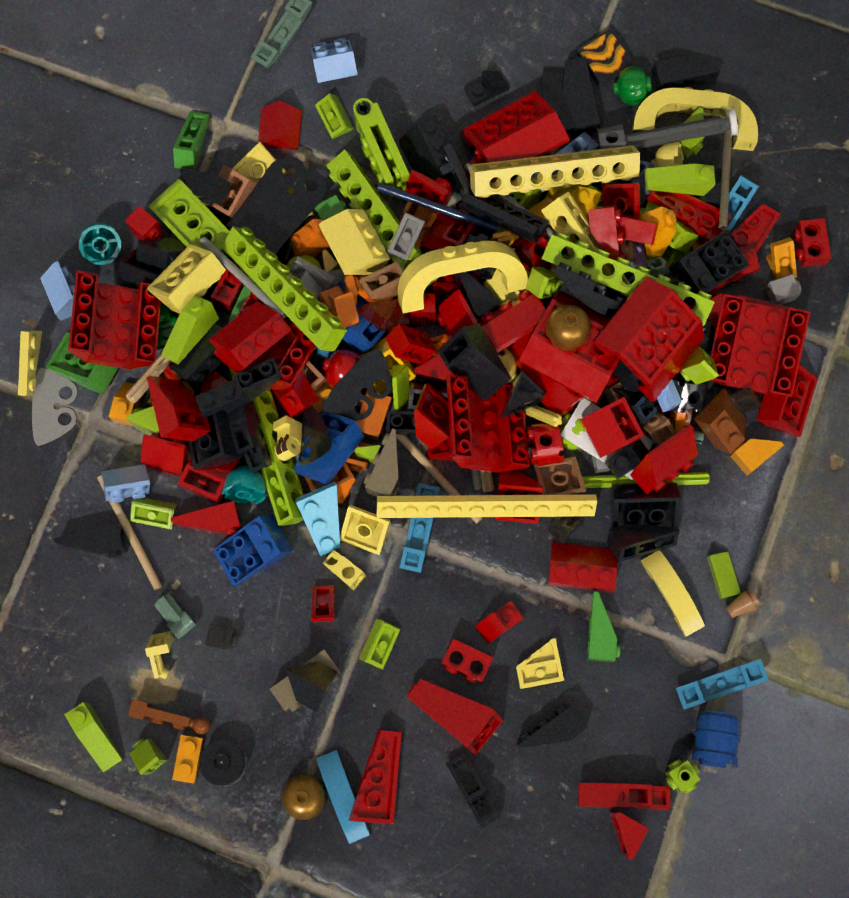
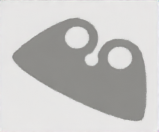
M46 368L38 370L35 378L36 389L33 391L32 430L37 446L61 437L70 431L76 423V415L72 409L61 407L56 410L54 409V404L57 402L61 405L72 403L77 396V387L69 379ZM67 386L72 389L73 393L69 399L65 400L59 396V391ZM64 412L69 413L72 418L71 422L65 426L58 422L59 415Z

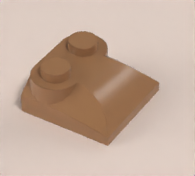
M576 456L565 458L562 463L544 466L534 465L537 481L543 486L542 495H586V488Z

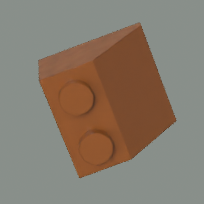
M723 389L694 420L716 449L732 454L745 440L746 418L728 392Z

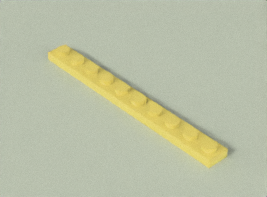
M596 495L377 496V518L595 516L597 497Z

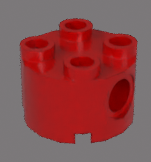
M545 233L537 244L521 237L511 244V248H515L514 252L528 271L532 267L540 266L547 269L552 265V263L542 259L548 244L545 239L547 238Z
M543 422L531 424L530 427H527V443L532 444L530 452L532 465L544 466L564 462V455L560 456V452L563 451L559 426L554 427ZM545 441L549 446H542L540 442Z

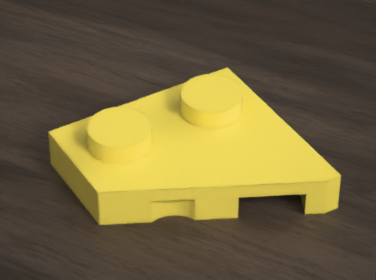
M556 638L551 639L516 667L520 689L564 681Z

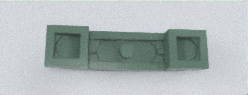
M290 0L285 6L286 12L265 42L261 41L250 56L251 59L268 69L290 45L303 25L313 3L310 0Z

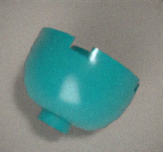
M94 222L82 230L79 237V249L82 256L93 264L106 265L113 262L120 253L121 238L118 231L112 225L105 222Z
M241 466L230 471L226 476L222 495L225 493V499L234 501L236 504L247 505V501H254V504H259L266 497L265 479L261 473L251 472L249 466Z

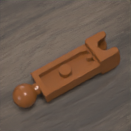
M135 699L132 700L128 713L129 717L141 720H148V717H151L150 722L163 725L164 721L172 723V728L185 730V726L191 727L198 734H205L210 729V721L206 717L200 716L194 719L151 708L152 703Z

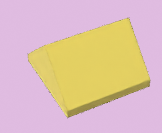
M349 504L340 541L380 555L392 525L391 520L377 518V514Z

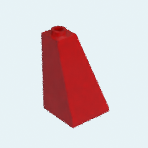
M422 679L410 687L409 694L406 696L475 756L504 721L492 708Z

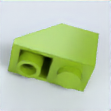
M540 266L532 267L526 289L541 299L555 296L561 289L562 284L554 272Z

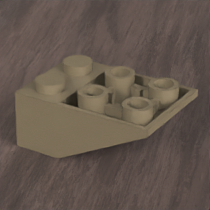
M392 429L390 434L386 433L382 445H384L381 453L378 452L373 461L374 469L372 473H367L364 480L367 495L377 499V496H395L400 487L398 445L395 429Z

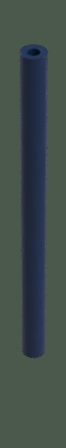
M383 183L378 185L377 191L495 233L498 230L499 226L484 219Z

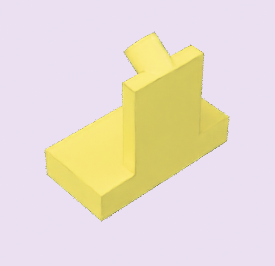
M172 631L151 635L146 645L145 651L147 657L150 658L154 678L161 677L166 679L169 671L163 669L164 665L161 654L170 652L174 641Z

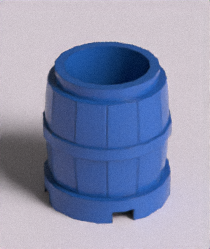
M718 711L701 712V715L698 716L697 727L694 733L695 751L692 752V762L700 759V764L726 768V764H732V768H738L737 752L740 743V721H738L736 715Z

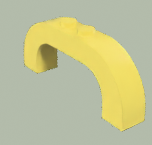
M691 87L666 88L648 96L636 112L631 133L654 129L655 120L660 115L668 112L693 114L699 107H702L703 113L706 116H721L725 118L726 108L731 110L734 107L736 118L738 119V138L734 135L733 149L753 151L758 142L756 118L743 101L730 94L714 92L710 89L694 90Z
M480 241L468 242L459 246H447L443 249L427 252L407 266L398 283V302L403 313L423 310L425 288L431 281L441 276L493 267L501 270L502 283L507 292L526 289L528 276L518 255L513 249L503 243Z

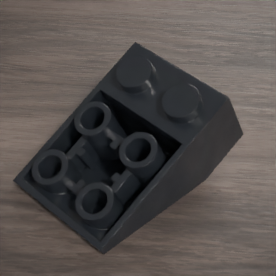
M725 230L668 268L671 273H678L680 280L684 279V284L691 287V292L698 294L699 290L705 293L710 292L748 267L749 263L728 231ZM688 297L691 303L695 301L693 297Z
M480 324L462 327L438 350L447 368L454 375L467 377L468 387L484 401H487L511 379L510 374Z

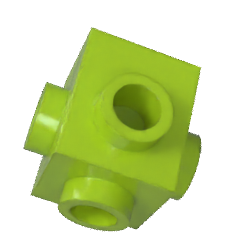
M678 759L669 765L670 769L665 772L668 776L666 781L673 791L676 789L677 792L685 791L687 794L698 787L696 783L700 781L698 777L700 771L693 762L689 763L688 760L681 761ZM683 772H686L689 776L686 781L681 778Z

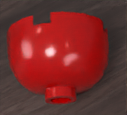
M342 349L335 351L330 358H325L322 369L325 370L324 376L330 387L334 389L338 382L356 364V358L361 359L360 353Z

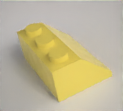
M346 209L319 223V227L345 275H370L382 269L390 260L385 247L382 245L363 209Z
M190 244L147 289L168 308L180 314L181 310L195 295L199 297L204 296L207 289L221 278L226 269L211 251Z

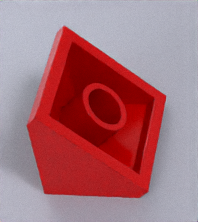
M280 100L261 109L258 143L261 142L266 148L298 150L302 110Z
M610 811L623 856L629 860L634 859L649 828L618 811Z

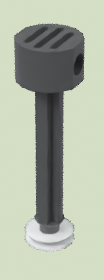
M732 107L731 110L726 108L725 118L719 116L624 135L622 123L597 128L599 148L634 146L636 149L676 141L723 134L725 130H728L730 138L733 135H736L738 138V119L736 118L735 109Z

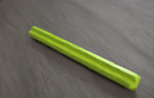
M708 472L681 473L672 482L667 480L666 483H677V485L708 484L710 476ZM614 475L582 476L585 488H611V485L637 484L634 479L631 480L625 475L618 480Z

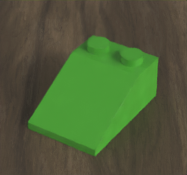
M66 332L47 363L46 368L89 390L104 394L118 368L86 363L69 352V332Z

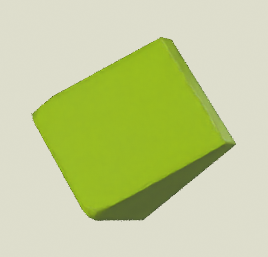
M381 445L357 447L355 453L356 456L373 463L376 454L381 452L382 447Z

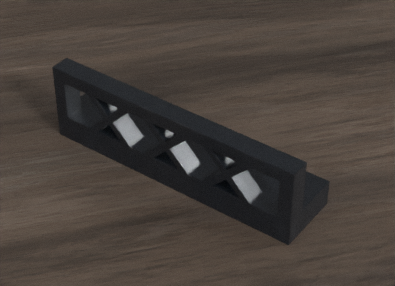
M466 193L462 198L465 211L534 244L538 243L550 225L549 221L495 195L486 197L488 203L478 199V196L475 197L474 193L472 196ZM501 205L505 207L506 212L496 208V206ZM520 214L523 216L524 220H521L513 215ZM532 223H539L541 227L538 229Z

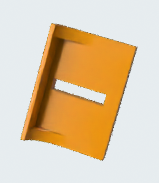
M505 231L492 234L490 241L510 245L519 239V236Z

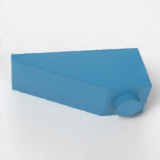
M743 175L739 177L729 193L728 213L731 215L726 229L728 233H730L760 185Z

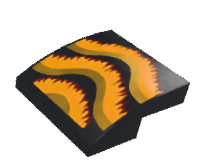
M610 29L575 50L579 58H586L587 67L597 85L633 63L622 44Z

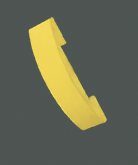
M660 550L642 559V565L651 580L653 579L684 636L686 637L704 627L703 620L689 593Z

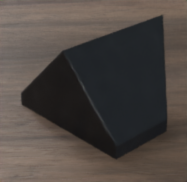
M521 371L508 391L501 413L502 418L540 404L546 394Z
M612 388L618 399L625 397L640 425L646 424L661 408L657 399L651 402L641 391L634 393L624 388Z
M319 661L286 669L296 701L316 712L338 672Z

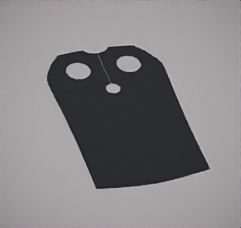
M293 156L278 159L269 166L227 226L230 228L247 227L251 229L254 233L253 235L264 242L265 247L270 252L276 254L324 198L326 178L316 170H306L304 162ZM291 164L295 167V173L292 176H285L282 173V168L285 165ZM314 179L317 181L318 187L315 191L305 189L307 180ZM288 187H292L294 189L292 194H288L286 192V189Z

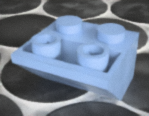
M340 38L334 40V43L326 44L325 42L315 44L314 47H310L318 83L358 75L350 40Z
M57 261L50 266L40 279L55 315L62 321L71 317L75 279L72 273H69L67 267H62Z
M145 464L101 471L106 501L111 500V503H118L124 501V498L141 499L146 497L145 494H149L150 481Z

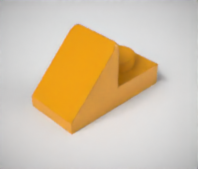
M789 237L771 243V254L766 255V259L774 279L777 280L792 274L797 278L794 241Z

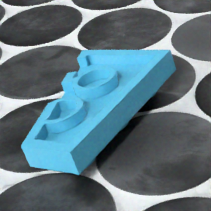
M334 481L295 499L320 556L340 548L337 485Z

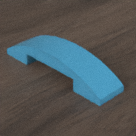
M418 483L416 496H438L440 487ZM411 518L399 568L421 573L434 518Z
M761 659L680 686L676 688L684 710L768 681L769 679Z
M335 750L316 758L348 843L350 844L369 836L370 833L365 822L348 821L355 796L338 751Z

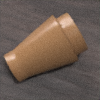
M752 590L742 592L725 608L731 618L757 610L756 607L760 603Z

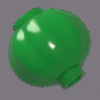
M639 66L626 67L620 72L617 82H613L615 95L619 94L621 100L630 106L641 104L647 98V92H652L650 75L645 76L644 69Z

